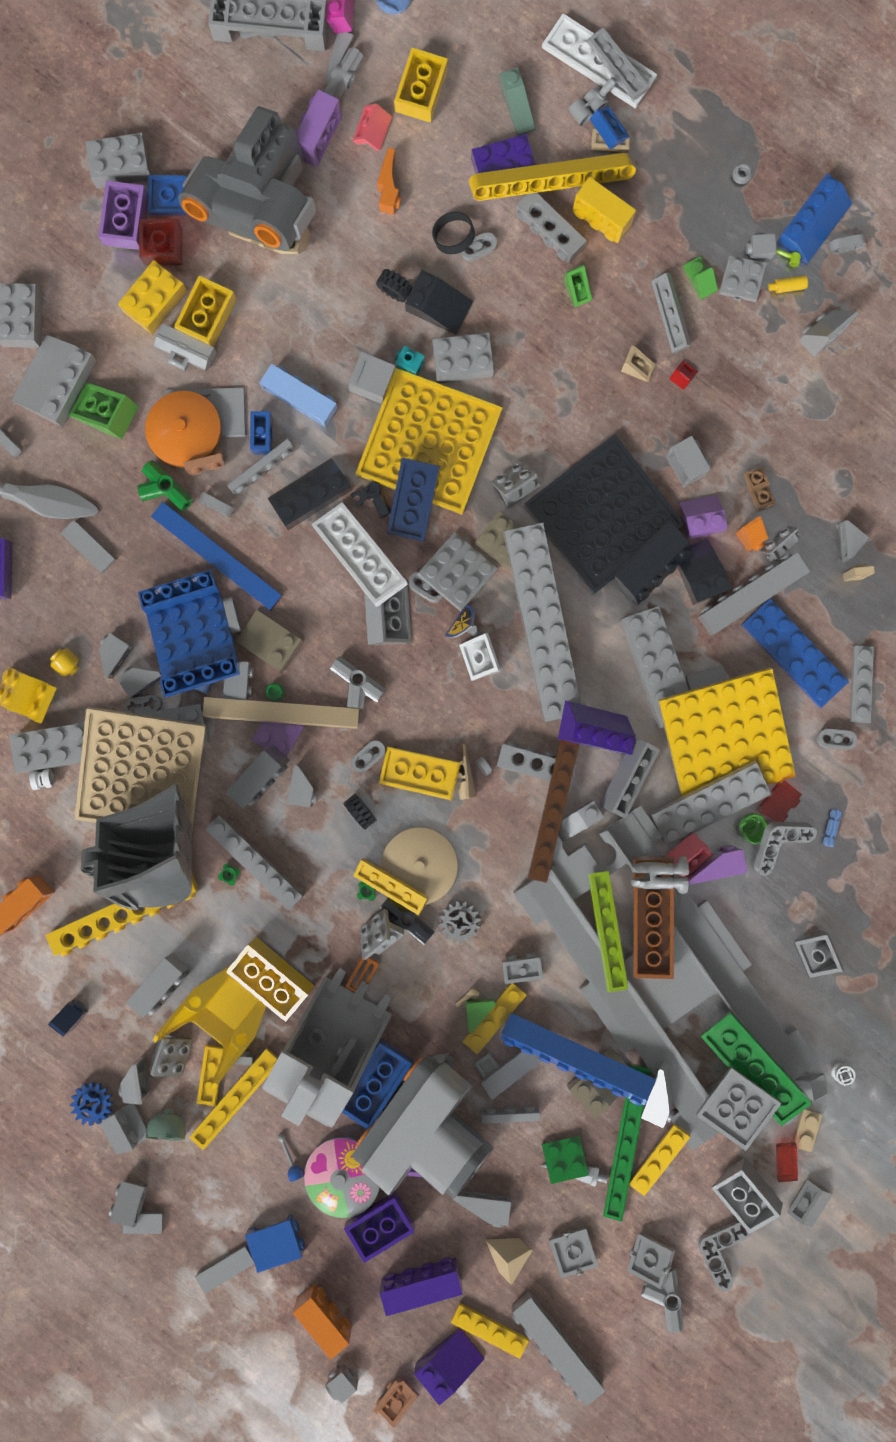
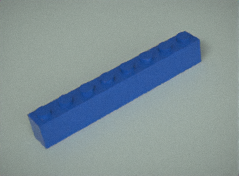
M510 1013L501 1033L500 1039L503 1040L504 1044L511 1047L515 1045L521 1048V1051L525 1054H534L545 1063L551 1062L556 1064L558 1069L565 1072L569 1070L575 1073L577 1078L582 1080L588 1079L595 1086L602 1089L604 1087L612 1090L611 1092L618 1097L625 1096L630 1099V1102L639 1106L641 1104L645 1106L656 1079L512 1013Z

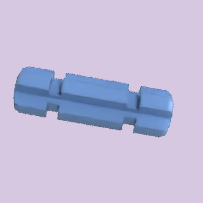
M837 809L831 810V819L828 821L825 832L827 836L823 840V844L830 847L835 845L836 840L834 837H837L840 825L839 819L842 817V811Z

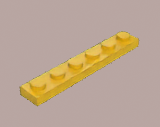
M266 1048L189 1138L204 1150L269 1076L278 1057Z

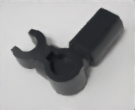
M370 482L362 489L363 491H354L350 494L352 498L360 497V500L355 503L357 507L363 505L366 499L370 500L373 498L372 502L381 519L391 515V509L384 495H381L382 490L377 483Z

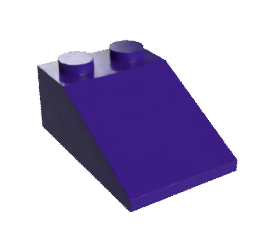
M459 1327L415 1364L414 1375L437 1404L441 1405L458 1390L485 1358Z

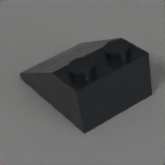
M421 270L405 302L406 312L457 335L473 300L439 277Z
M705 539L690 545L692 549L690 556L683 560L677 568L692 604L696 605L733 589L726 570L709 540Z

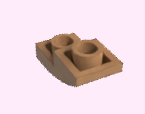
M763 467L744 473L745 481L757 512L775 506L776 501L769 488L770 482Z

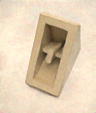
M631 346L621 372L649 382L655 363L635 346Z

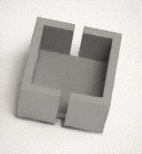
M693 436L672 446L666 454V458L683 488L703 479L711 470L709 459L703 456L700 451L701 445L698 440H694Z

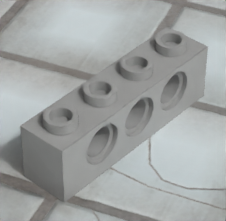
M538 193L526 194L516 204L515 213L518 219L522 222L525 221L535 235H540L545 245L549 248L552 247L561 260H566L570 264L585 249L587 240ZM537 212L541 216L534 217L532 216V213ZM551 225L554 229L547 230L545 226ZM564 238V239H566L568 242H567V243H561V242L559 241V239Z
M508 741L506 745L502 744L496 764L497 767L546 781L551 780L552 773L550 767L555 763L554 754L544 752L543 755L537 754L536 749L525 747V750L517 748L518 744ZM521 753L524 760L521 764H516L513 761L514 754ZM539 758L542 761L540 769L532 767L533 759ZM576 764L574 765V770H573V774H572V778H571V782H570V787H571V785H572L573 778H574V775H575V771H576V768H577V765H576Z

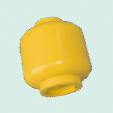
M60 648L50 658L52 661L51 667L61 676L68 674L72 676L79 669L77 666L79 658L68 648L63 650Z

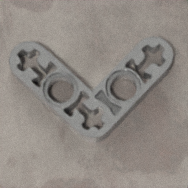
M769 823L764 830L754 862V869L762 876L769 875L774 869L782 842H811L815 839L817 830L809 823ZM791 829H794L793 834L790 835V836H787L788 832H789ZM773 845L772 850L766 853V849Z
M738 1219L702 1235L698 1240V1247L717 1288L721 1291H729L733 1286V1279L720 1251L749 1238L752 1234H749L746 1229L744 1233L741 1232L740 1226L742 1224ZM731 1229H734L737 1235L736 1237H734V1234L731 1231ZM723 1232L730 1233L728 1241L720 1240V1235ZM705 1241L711 1243L710 1247L713 1253L709 1254L705 1247ZM713 1258H718L721 1261L720 1265L716 1268L710 1265ZM720 1272H722L724 1278L727 1279L726 1284L724 1285L722 1284L720 1276L718 1274Z

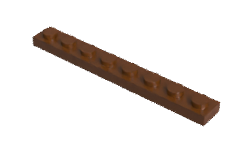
M564 740L559 741L528 879L545 883L548 881L579 744Z

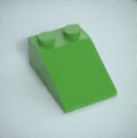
M85 382L69 416L122 440L139 406L126 395Z

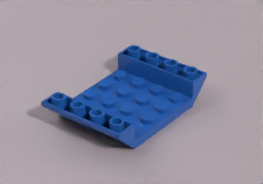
M211 569L138 592L141 608L147 615L162 678L159 680L165 698L240 675V663L228 625L222 596Z

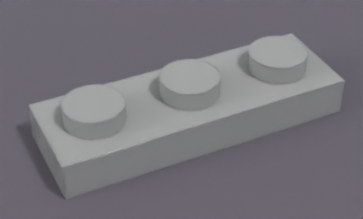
M524 1106V1109L505 1107L504 1110L490 1107L485 1108V1111H481L482 1124L540 1121V1111L535 1106Z

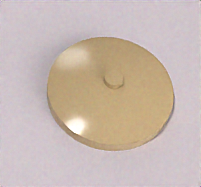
M416 827L400 832L388 843L382 855L381 869L427 895L429 898L426 904L442 898L451 889L457 876L458 863L453 846L442 834L429 828Z

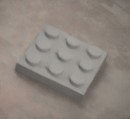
M454 532L417 575L461 612L496 573L498 568Z
M730 1066L696 1112V1115L747 1151L781 1105V1102Z

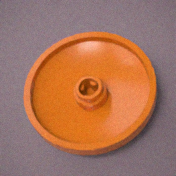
M176 391L163 396L153 405L146 419L145 434L151 450L158 458L169 465L184 467L183 462L211 456L215 452L221 440L222 423L219 413L207 398L192 391Z

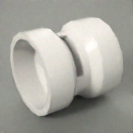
M51 768L44 769L42 772L31 771L29 773V781L33 790L41 789V787H54V774Z
M837 1062L831 1068L832 1077L841 1085L847 1086L855 1081V1072L847 1064Z

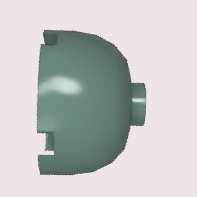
M163 1110L162 1114L153 1116L149 1121L146 1138L170 1141L185 1140V1122L181 1116L174 1114V1110Z

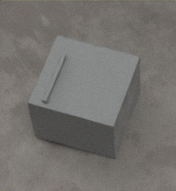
M361 352L348 383L349 391L382 404L393 377L395 365Z

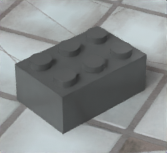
M275 745L270 746L257 757L226 793L242 808L247 805L251 807L263 796L261 791L264 793L276 782L273 778L277 779L288 769L286 764L290 760Z

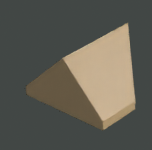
M520 1238L485 1239L498 1272L510 1284H513L533 1250Z

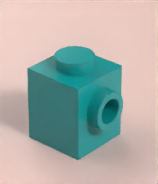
M404 346L402 351L398 350L394 361H396V368L418 376L425 362V356Z

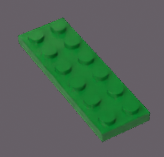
M732 1011L701 1033L700 1037L728 1068L732 1066L781 1102V1105L772 1116L781 1126L812 1104V1100Z

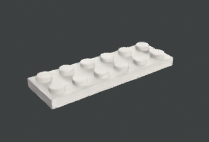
M562 14L543 42L542 48L603 87L614 76L587 43L588 38L594 33L567 15ZM624 53L650 88L657 74ZM618 81L609 91L635 109L646 94L645 92L633 101Z
M342 502L311 524L376 607L408 585L403 576Z

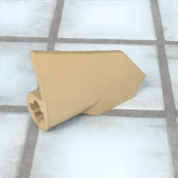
M462 744L464 761H460L464 766L465 775L462 776L461 773H458V778H464L465 781L457 783L460 800L477 796L465 744Z

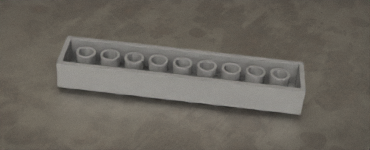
M543 523L503 531L542 718L545 722L562 718L565 701L581 704L544 525Z
M203 704L140 713V715L206 724L204 743H210L207 718H203ZM85 723L9 735L15 773L81 764Z

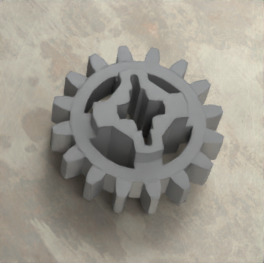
M456 901V906L449 903L450 909L443 908L445 915H440L439 917L443 920V922L439 923V926H444L441 933L447 932L446 939L453 937V943H456L457 939L464 943V938L471 941L470 935L476 936L477 933L474 930L480 929L476 922L481 921V919L475 917L478 911H472L473 905L466 907V901L462 905L459 904V901ZM460 909L459 913L454 916L449 915L452 911ZM466 911L472 916L473 921L467 919L465 916ZM459 917H462L463 922H465L466 924H461L460 927H458L457 922H455V920H458ZM447 923L452 924L453 932L449 930ZM470 929L467 933L460 935L462 930Z

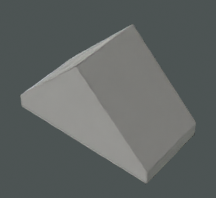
M848 520L839 524L843 562L852 559L869 539L866 534Z
M824 1073L797 1077L794 1080L812 1101L828 1094Z

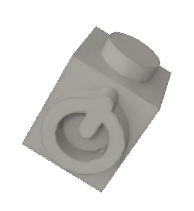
M342 1364L339 1368L335 1367L329 1372L325 1386L331 1398L334 1400L338 1399L342 1404L357 1391L358 1381L355 1379L354 1372Z

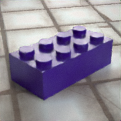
M445 1257L440 1262L434 1264L428 1262L420 1268H407L402 1273H389L384 1278H381L380 1297L386 1317L463 1295L462 1277L456 1257Z

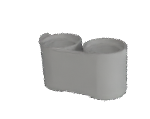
M611 77L601 90H598L597 87L591 89L585 95L584 101L578 99L570 106L569 112L579 126L586 124L597 109L608 106L606 95L617 82L614 77Z

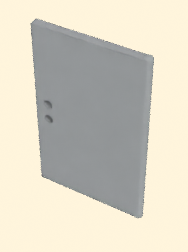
M244 388L164 390V395L176 391H192L204 396L219 413L222 423L221 437H246Z

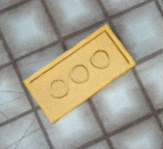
M387 746L379 784L453 800L461 762Z

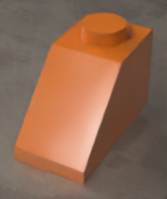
M760 516L735 533L748 552L752 549L756 552L765 546L763 542L768 539Z

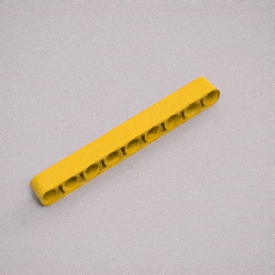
M619 153L477 173L469 178L468 183L473 197L478 201L579 187L583 186L589 177L599 184L627 180L635 175L636 168L629 154Z

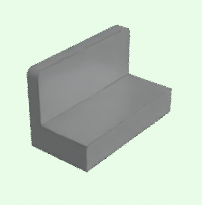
M807 1179L787 1213L802 1225L812 1228L832 1194L822 1190Z

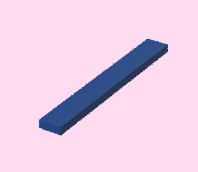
M162 502L151 517L270 611L281 599L282 595L165 503Z

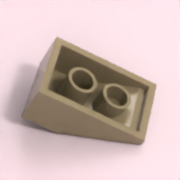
M258 610L255 611L235 640L281 673L284 672L304 643L300 638Z
M610 1046L601 1053L627 1066ZM575 1077L567 1084L569 1091L594 1119H597L618 1097L611 1092L612 1090L605 1087L604 1089L599 1088L588 1079L582 1080Z

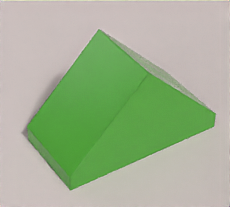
M581 265L566 271L563 282L574 307L591 301L592 297L585 266Z
M493 998L477 999L475 1001L466 1000L468 1031L471 1034L496 1005V1000Z

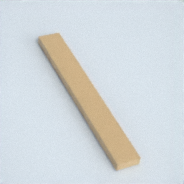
M204 697L203 718L358 728L359 709Z

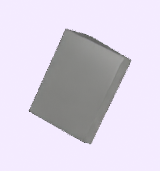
M821 930L795 941L810 978L844 971L829 933Z

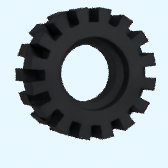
M384 269L376 282L377 287L383 293H386L387 296L396 299L398 302H405L413 288L410 282L405 280L406 278L389 269Z
M356 793L343 803L348 812L364 830L377 821L373 813Z

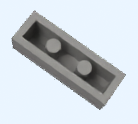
M163 323L154 342L155 348L170 354L167 363L183 371H186L189 364L207 372L217 355L214 347ZM176 356L184 358V362L176 359Z

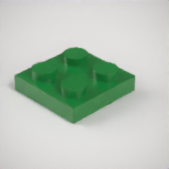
M579 1135L542 1144L551 1184L589 1176Z

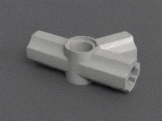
M341 656L335 660L330 668L331 671L349 683L347 707L364 709L365 695L377 703L386 691V688ZM361 674L363 676L361 684L353 682L355 675Z
M671 1267L663 1289H659L645 1281L641 1296L664 1306L667 1331L677 1333L684 1330L676 1268ZM670 1296L676 1297V1300L672 1303L667 1302Z

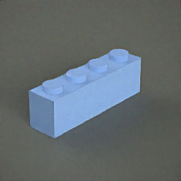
M271 364L260 381L262 389L324 427H327L338 409L335 403L336 400L330 395L326 394L324 396L320 394V390L311 384L307 386L297 375H289L284 367L280 365L276 367Z

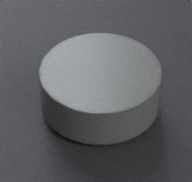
M483 757L475 761L485 776L492 773L491 766Z

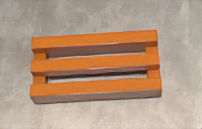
M361 957L345 988L355 993L372 963L374 967L365 983L369 984L380 962L375 961L371 957L366 959L368 961L354 987H351L350 984L365 960Z

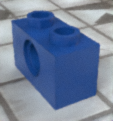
M250 411V450L253 455H267L272 451L273 417L270 411Z

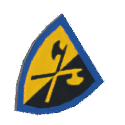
M467 605L460 612L445 634L446 637L456 638L465 632L470 633L474 637L479 635L480 631L473 625L475 611L470 605Z

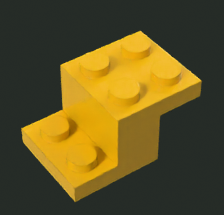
M9 666L2 676L0 706L26 716L35 722L42 723L57 688L41 679L22 673Z

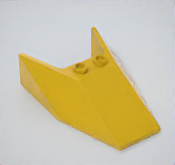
M229 967L195 987L153 1038V1041L156 1043L188 1022H194L224 1047V1052L211 1085L213 1090L255 1038L266 1009V1005L226 972Z

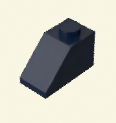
M72 1000L61 1009L49 1022L48 1026L64 1037L76 1028L88 1011L82 1002Z

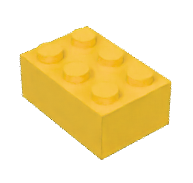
M411 48L394 100L395 112L431 123L448 72V58Z
M591 177L587 179L576 194L573 212L576 217L586 220L594 230H600L608 240L615 241L616 243L620 242L631 227L636 213L633 207Z
M153 260L119 301L118 306L127 316L152 335L184 297L187 290L181 281Z
M198 276L174 325L175 329L214 347L237 301L234 292L202 276Z

